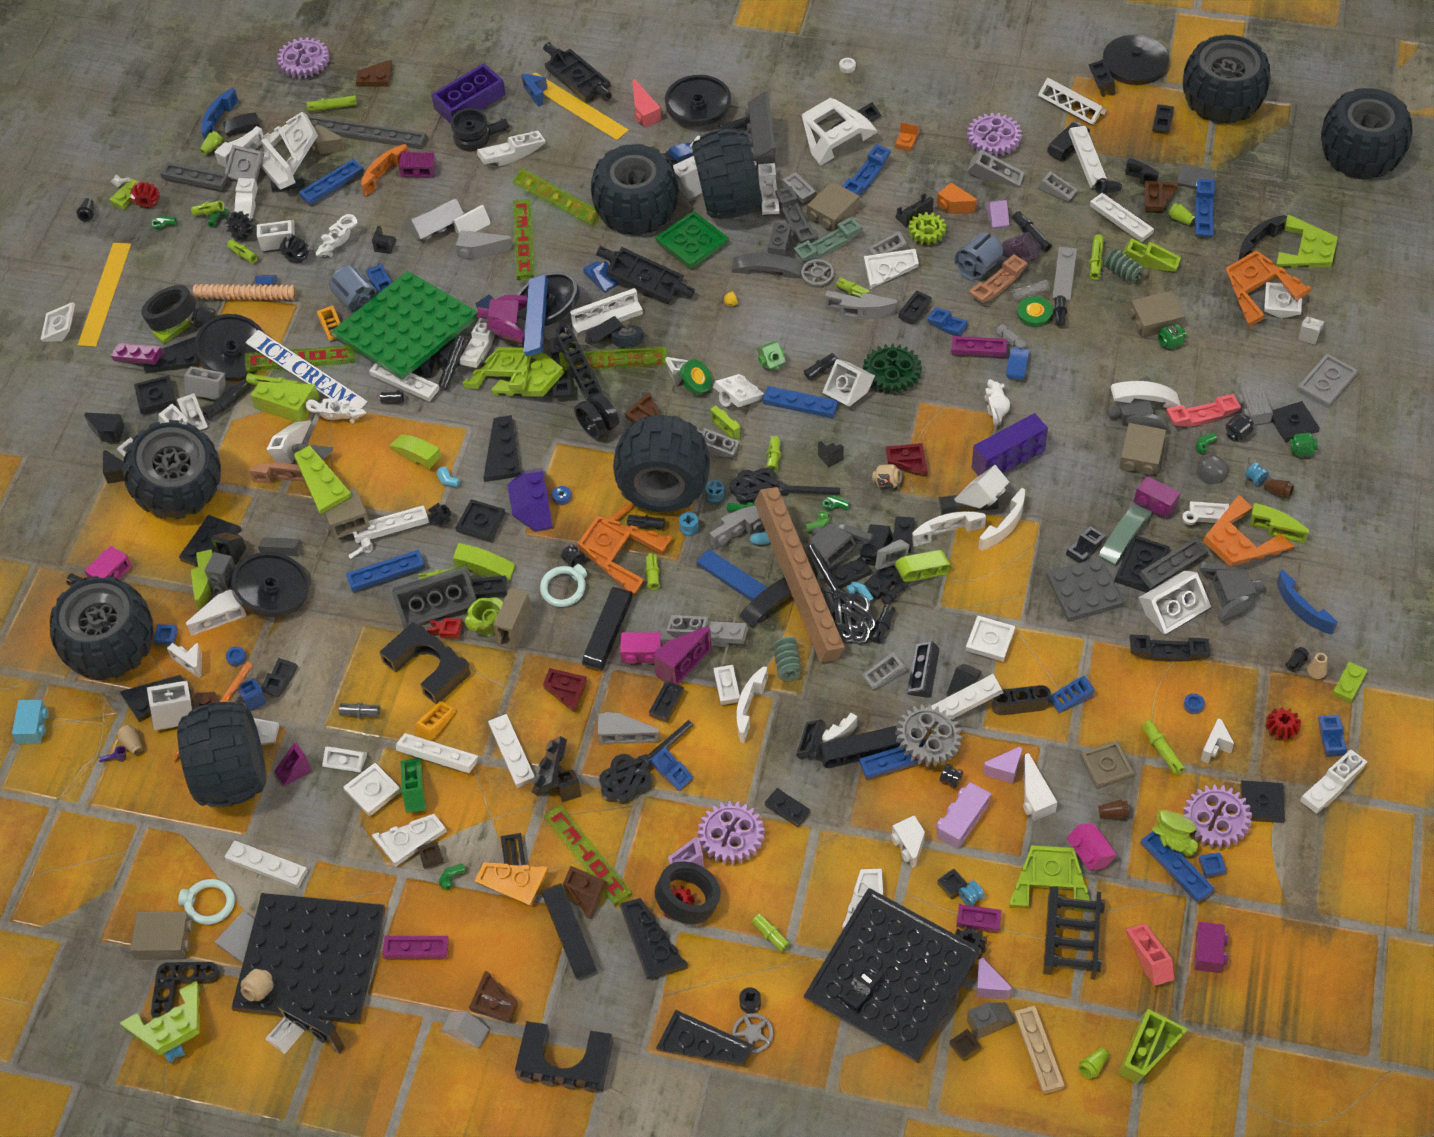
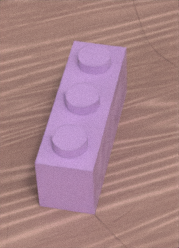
M969 782L966 788H961L957 801L949 805L947 809L948 814L945 818H940L936 825V829H938L937 838L956 849H959L989 806L991 800V793Z

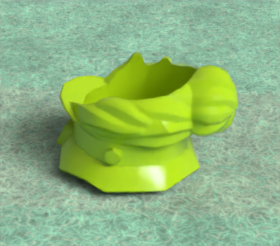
M491 597L480 598L473 602L467 611L468 616L465 618L467 628L470 631H476L489 637L495 635L493 624L502 607V600Z
M1166 809L1160 810L1157 814V822L1159 824L1155 825L1152 830L1160 835L1163 846L1166 847L1168 845L1171 850L1175 849L1186 857L1193 856L1198 849V843L1190 837V834L1197 830L1193 821L1180 813L1171 812Z

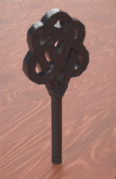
M761 468L756 471L742 470L729 484L731 493L736 496V501L744 505L748 502L754 504L760 489L778 487L781 496L787 493L840 495V488L792 486L787 483L785 484L782 481H778L776 473L769 468Z
M813 543L808 545L807 548L832 591L835 605L830 607L829 611L832 617L834 614L836 616V622L834 621L841 640L848 644L852 642L866 644L870 639L871 632L876 627L874 616L870 613V604L867 597L863 594H853L848 597L837 586ZM841 600L845 603V607L842 606ZM857 601L862 602L863 606L858 604ZM842 614H844L845 624H843ZM851 618L857 622L856 625H852Z
M690 720L686 721L649 754L635 759L629 754L615 756L611 761L610 768L604 770L599 776L603 799L609 802L617 801L620 804H627L636 795L649 791L652 786V777L648 770L652 764L648 760L663 747H670L693 727V723Z

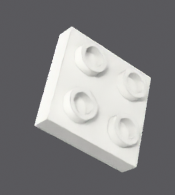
M740 374L715 381L713 388L720 392L719 401L725 407L731 405L741 407L760 401L764 396V393L757 386L751 384Z

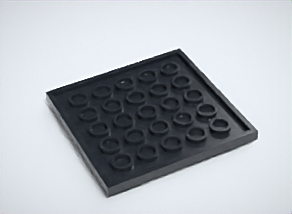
M868 887L803 997L917 1063L981 953V948ZM868 962L882 972L883 977L865 1002L855 1012L839 1000V995L849 985L854 974L861 966Z
M261 893L232 1003V1010L283 1016L278 1006L284 1000L290 1004L291 1002L298 1004L302 1011L306 1013L309 1011L313 1012L319 1017V1020L360 1024L385 906L382 904ZM254 969L266 970L272 975L273 989L261 1001H249L241 993V981Z

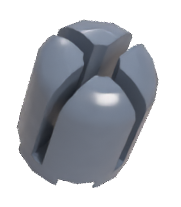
M986 232L979 233L955 254L954 264L957 263L958 268L961 270L960 274L964 278L971 281L979 279L1001 260L1003 247L999 239L994 235L991 236L990 233Z
M353 266L341 267L335 271L330 279L329 286L331 292L351 314L376 296V288Z

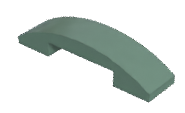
M852 216L839 223L837 230L812 243L807 240L794 247V251L802 261L821 258L849 242L861 231L862 227Z
M1138 504L1133 505L1109 536L1098 558L1101 557L1102 560L1116 566L1124 555L1128 544L1141 526L1144 527L1153 512Z

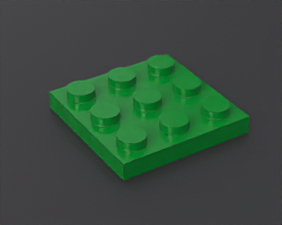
M692 211L656 236V242L689 269H692L729 243V237L697 212Z

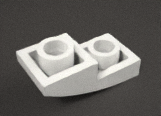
M850 713L846 719L843 718L839 727L833 724L829 730L827 729L822 736L823 743L849 737L857 727V716Z

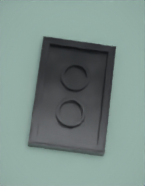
M1135 535L1127 548L1114 582L1146 593L1152 589L1146 585L1138 574L1143 569L1168 555L1170 546Z

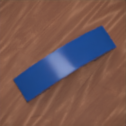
M234 88L227 90L216 98L205 112L201 124L204 141L209 133L215 131L214 126L224 111H232L237 104L238 97Z
M876 144L867 155L868 160L852 179L848 178L842 187L858 196L861 195L876 179L884 167L891 150Z
M1197 179L1194 221L1195 236L1213 237L1215 180Z
M1281 570L1277 585L1288 607L1310 626L1332 635L1335 632L1338 621L1325 609L1317 612L1294 590L1296 581L1284 570Z

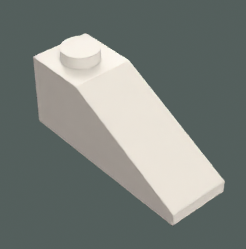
M227 590L214 597L190 618L186 625L191 636L243 618L246 616L244 608L235 600L232 590Z
M1027 753L1024 758L1023 808L1025 813L1030 815L1033 821L1055 813L1057 801L1030 754Z

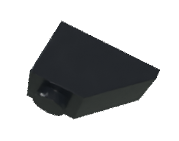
M85 412L84 416L89 427L102 442L120 443L125 426L120 414Z
M224 532L211 538L216 553L231 556L234 565H237L246 549L243 537L238 534Z

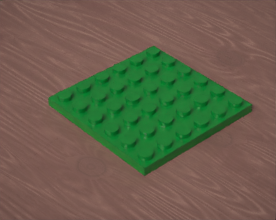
M406 271L335 327L331 333L336 339L403 380L478 318L476 310L415 274Z

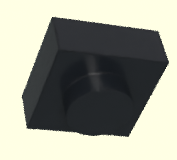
M954 868L937 880V884L950 899L958 894L960 888L967 887V882Z

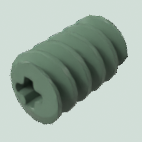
M1113 249L1104 261L1106 268L1115 272L1116 275L1126 280L1127 283L1136 282L1145 269L1143 265L1139 267V262L1133 263V258L1128 259L1127 254L1123 255V251L1117 252L1116 249Z
M794 637L781 638L773 645L778 678L782 681H794L801 677V661L799 659L798 646L796 645L797 639Z

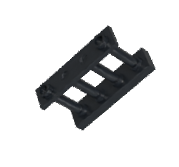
M1050 887L1043 974L1052 975L1053 967L1057 968V966L1091 969V979L1095 980L1097 972H1101L1102 959H1098L1100 913H1104L1105 900H1101V892H1097L1095 901L1062 898L1061 895H1058V887ZM1063 906L1095 910L1094 921L1063 918L1061 915H1057V908ZM1066 926L1093 929V941L1059 937V935L1055 934L1056 928ZM1067 946L1092 949V961L1058 957L1057 954H1054V948Z

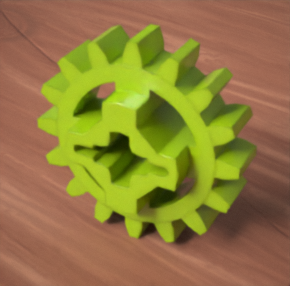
M925 212V215L919 213L918 218L913 216V221L909 222L908 232L910 237H915V242L921 241V245L924 242H927V245H930V242L937 244V240L942 241V236L946 234L945 220H940V215L935 217L933 212L931 215H928L927 212Z

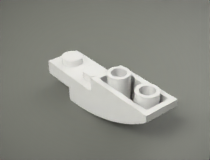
M539 131L508 137V143L478 149L477 155L484 165L496 162L498 166H503L533 153L545 144V139Z
M480 318L472 330V339L460 357V365L477 368L480 362L484 363L496 335L492 330L486 328L487 319Z
M1348 751L1328 769L1326 775L1302 796L1300 802L1316 814L1324 807L1327 808L1361 772L1367 761L1354 751Z

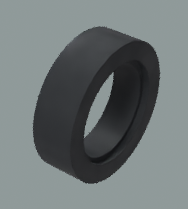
M170 286L148 299L142 307L141 315L152 330H167L187 319L194 311L196 301L186 286ZM174 303H177L176 305H174V306H173L172 308H170L169 310L160 313L161 311H163V310H164L165 308H167L168 306H170V305H172V304H174Z
M686 861L668 865L663 870L655 886V898L662 911L672 919L686 924H698L706 921L712 915L721 896L720 886L716 878L704 867ZM686 880L695 884L704 893L706 902L695 906L680 901L671 892L670 882Z

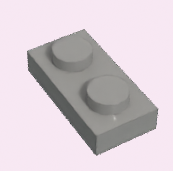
M795 172L782 179V184L785 187L792 186L798 200L802 204L816 197V191L798 173Z

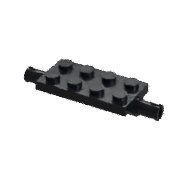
M547 42L544 45L543 50L551 55L550 61L545 63V69L585 102L596 95H599L604 101L610 100L612 93L607 89L611 87V82L573 50L563 51L560 48H556L551 42Z
M600 245L597 250L596 256L610 261L606 276L669 304L676 293L691 299L695 293V288L682 283L684 275L626 248L621 247L619 251L613 252Z

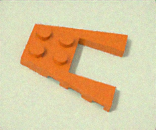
M1254 251L1226 267V273L1248 327L1265 319L1263 312L1249 297L1248 293L1266 284V282L1277 278L1295 301L1311 293L1310 286H1305L1301 283V280L1295 276H1290L1286 273L1285 269L1277 267L1273 264V261L1258 251Z
M1240 495L1228 507L1202 541L1230 567L1248 563L1251 559L1255 558L1258 560L1263 559L1271 554L1273 556L1279 555L1283 551L1291 552L1294 545L1281 533L1256 547L1232 524L1250 513L1253 509Z
M596 516L578 542L577 547L622 588L632 591V596L634 597L642 586L644 579L612 561L629 537L661 555L670 544L672 537H663L653 531H642L636 526L631 525L629 527L620 524L618 521Z

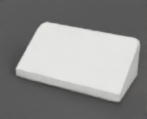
M483 205L453 220L455 231L458 235L461 230L476 232L490 225L489 217Z
M325 747L322 767L361 773L367 752Z
M284 1017L265 1040L285 1054L304 1030Z

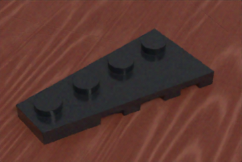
M512 415L493 418L483 477L484 482L515 478L520 474Z
M641 898L620 904L623 917L647 980L688 969L687 962L680 957L674 944L670 943L665 931L658 926L655 917Z
M675 1010L656 1047L657 1051L743 1067L754 1048L753 1044L678 1010Z

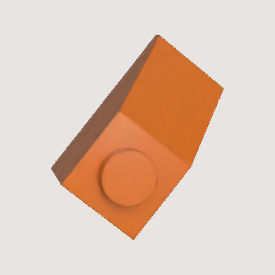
M950 183L937 193V206L949 214L975 213L977 199L955 184Z

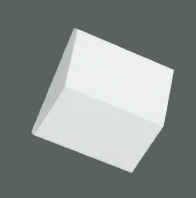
M1266 282L1265 312L1281 319L1301 314L1302 298L1295 301L1281 283Z
M73 302L46 313L40 339L42 342L64 340L71 327L75 308Z

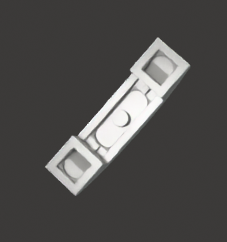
M775 163L758 164L759 184L763 200L761 203L762 215L779 214V202L775 190H777Z
M1128 381L1111 385L1114 401L1131 403L1135 398L1162 402L1163 408L1181 406L1177 393L1162 384L1147 381Z
M1021 488L1013 497L1010 513L996 529L990 525L981 535L978 549L982 551L998 544L1013 531L1023 512L1025 489Z
M955 512L933 518L922 524L912 533V545L915 547L930 543L932 535L965 527L967 532L985 528L986 515L979 512Z
M767 667L759 669L749 679L741 693L737 707V730L741 743L745 742L750 728V716H746L754 692L762 694L767 682Z

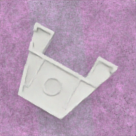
M303 112L286 121V125L276 127L273 133H266L264 135V138L273 147L283 138L292 155L286 162L290 166L293 175L318 136L308 116Z

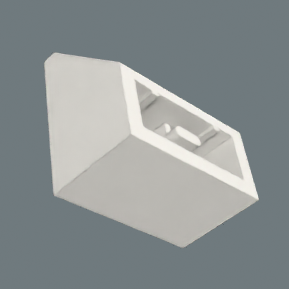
M294 220L257 225V239L261 251L279 249L282 240L287 235H295Z
M187 681L147 687L154 731L178 727L182 716H186L192 711Z

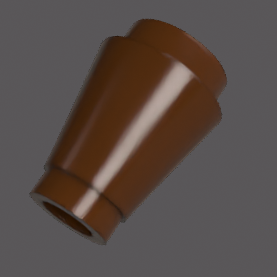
M1267 478L1264 489L1282 499H1290L1294 491V484H1291L1290 481Z
M1122 799L1098 806L1100 818L1124 820V818L1129 817L1128 802L1122 801Z

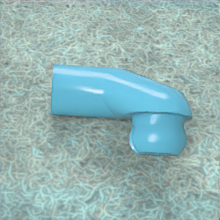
M440 467L437 470V477L441 484L458 488L460 479L450 477L447 467Z
M766 532L752 534L750 537L752 544L767 545L770 543Z
M854 581L846 588L850 594L857 592L867 597L868 601L873 599L867 587L861 583Z

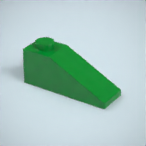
M421 758L401 761V789L406 813H416L426 809Z

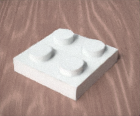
M977 616L966 645V651L1004 662L1015 632V626Z
M376 763L372 764L343 787L344 791L369 817L401 793L400 787Z

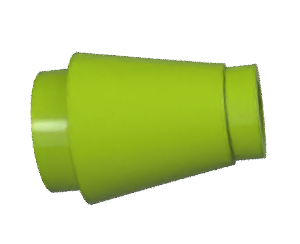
M215 131L209 133L199 149L200 152L207 156L222 145L223 138Z
M1177 203L1171 207L1168 213L1171 219L1189 226L1195 219L1183 205Z
M1099 1048L1082 1059L1078 1066L1081 1075L1087 1079L1096 1078L1109 1058V1053L1104 1048Z

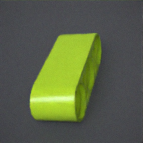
M942 550L904 556L895 563V567L904 582L942 576L952 569Z

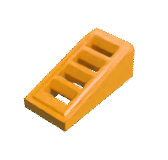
M334 306L318 310L317 317L329 342L336 340L335 337L331 336L332 330H328L341 323Z
M441 701L438 702L415 723L416 735L432 741L456 713V709Z

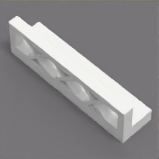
M1048 77L1038 96L1092 125L1095 124L1100 113L1104 115L1107 111L1103 106ZM1048 86L1053 88L1054 95L1047 97L1044 93ZM1065 94L1068 102L1060 104L1058 96ZM1080 102L1081 109L1073 111L1072 103ZM1089 109L1096 111L1091 120L1087 118L1085 112Z
M266 138L262 139L261 142L265 154L261 168L280 190L294 184L295 180L288 163Z
M634 288L571 310V325L577 337L586 335V332L613 316H616L622 322L642 315L643 309L638 302L637 291ZM627 297H633V299L625 301ZM599 308L598 311L592 312L594 309ZM583 314L581 317L575 319L576 315Z

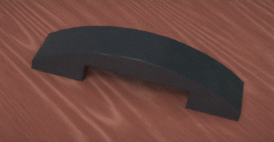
M1282 215L1268 219L1251 230L1242 243L1238 261L1251 254L1253 247L1264 237L1270 235L1274 238L1283 231L1287 216Z
M550 338L552 359L565 372L553 385L554 398L572 396L571 370L556 342V338Z
M785 577L762 591L740 613V617L751 628L767 618L768 612L792 596Z
M1129 635L1131 654L1142 658L1167 662H1184L1210 657L1209 638L1189 637L1187 642L1150 640V635Z

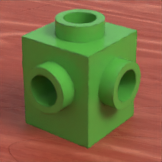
M772 341L756 348L759 354L758 361L764 368L775 370L780 368V364L785 362V352L778 342Z

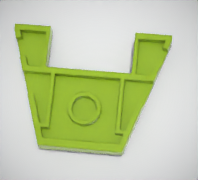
M1288 215L1284 231L1302 234L1298 256L1279 252L1276 266L1279 268L1283 266L1298 268V266L1308 265V268L1331 267L1338 237Z
M498 347L484 361L485 365L481 369H476L472 373L473 377L469 380L465 379L462 384L465 389H479L486 376L511 377L508 383L509 389L524 391L531 356H525L524 348Z
M544 352L531 355L530 362L533 363L528 369L524 391L510 390L508 387L509 382L500 379L491 389V392L494 396H499V393H505L506 396L522 394V396L543 397L565 372L559 364Z
M1031 845L1009 907L1029 908V887H1058V889L1073 890V899L1090 901L1074 848ZM1073 908V911L1093 912L1091 909Z
M197 981L179 990L185 1001L183 1005L174 1007L170 1012L161 1017L154 1018L146 1025L143 1024L139 1014L136 1013L120 1022L124 1031L130 1032L134 1038L141 1040L145 1046L158 1055H162L200 1034V1013L198 1011L200 987Z

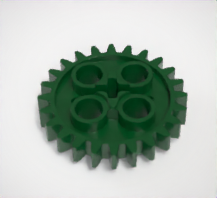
M892 343L891 347L884 344L883 349L880 346H877V351L872 349L871 354H867V359H864L863 370L875 375L871 387L877 386L876 391L882 388L883 393L890 390V393L893 394L894 390H896L900 394V389L907 391V386L913 388V383H918V378H921L922 366L921 360H918V355H914V350L908 352L907 346L901 349V344L895 347Z

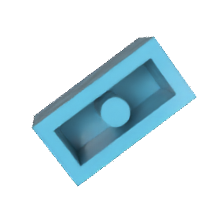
M18 700L12 736L17 744H41L42 736H45L46 733L45 720L49 717V709L42 700Z

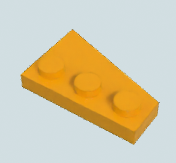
M483 862L475 882L532 907L549 868Z

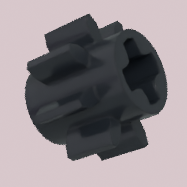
M437 503L428 509L430 512L428 520L432 525L442 527L451 521L449 518L451 511L446 505L440 506Z

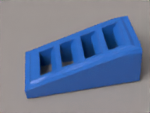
M1082 676L1053 693L1050 697V702L1057 712L1061 713L1093 698L1094 688L1088 679ZM1061 697V699L1064 701L1063 705L1061 704L1058 698Z

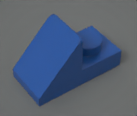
M522 74V83L525 90L537 106L543 105V91L548 88L546 78Z
M597 260L583 268L584 274L606 293L617 286L618 281L606 276L609 264L606 261L601 264Z
M255 678L241 683L237 690L250 711L266 704L263 691Z

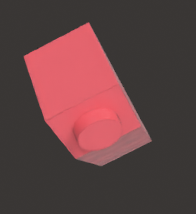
M636 79L632 80L635 103L634 116L636 121L645 128L661 120V108Z
M1144 923L1126 929L1127 936L1142 968L1152 984L1156 986L1174 980L1172 958L1147 924Z

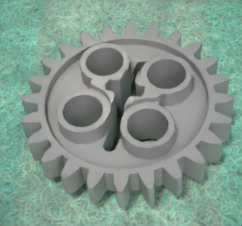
M921 704L919 710L913 706L911 711L906 710L905 715L901 716L896 726L895 735H898L896 742L901 743L899 749H906L905 756L912 755L911 761L917 758L919 765L922 761H925L927 767L930 762L936 767L938 762L944 765L946 759L951 761L952 757L957 754L962 736L959 735L961 729L956 728L957 721L951 722L952 715L945 716L946 710L941 713L938 706L935 710H932L930 704L927 709ZM937 723L938 725L935 727L933 733L930 734L924 746L920 748L919 746L923 742L924 738L929 734L933 725Z

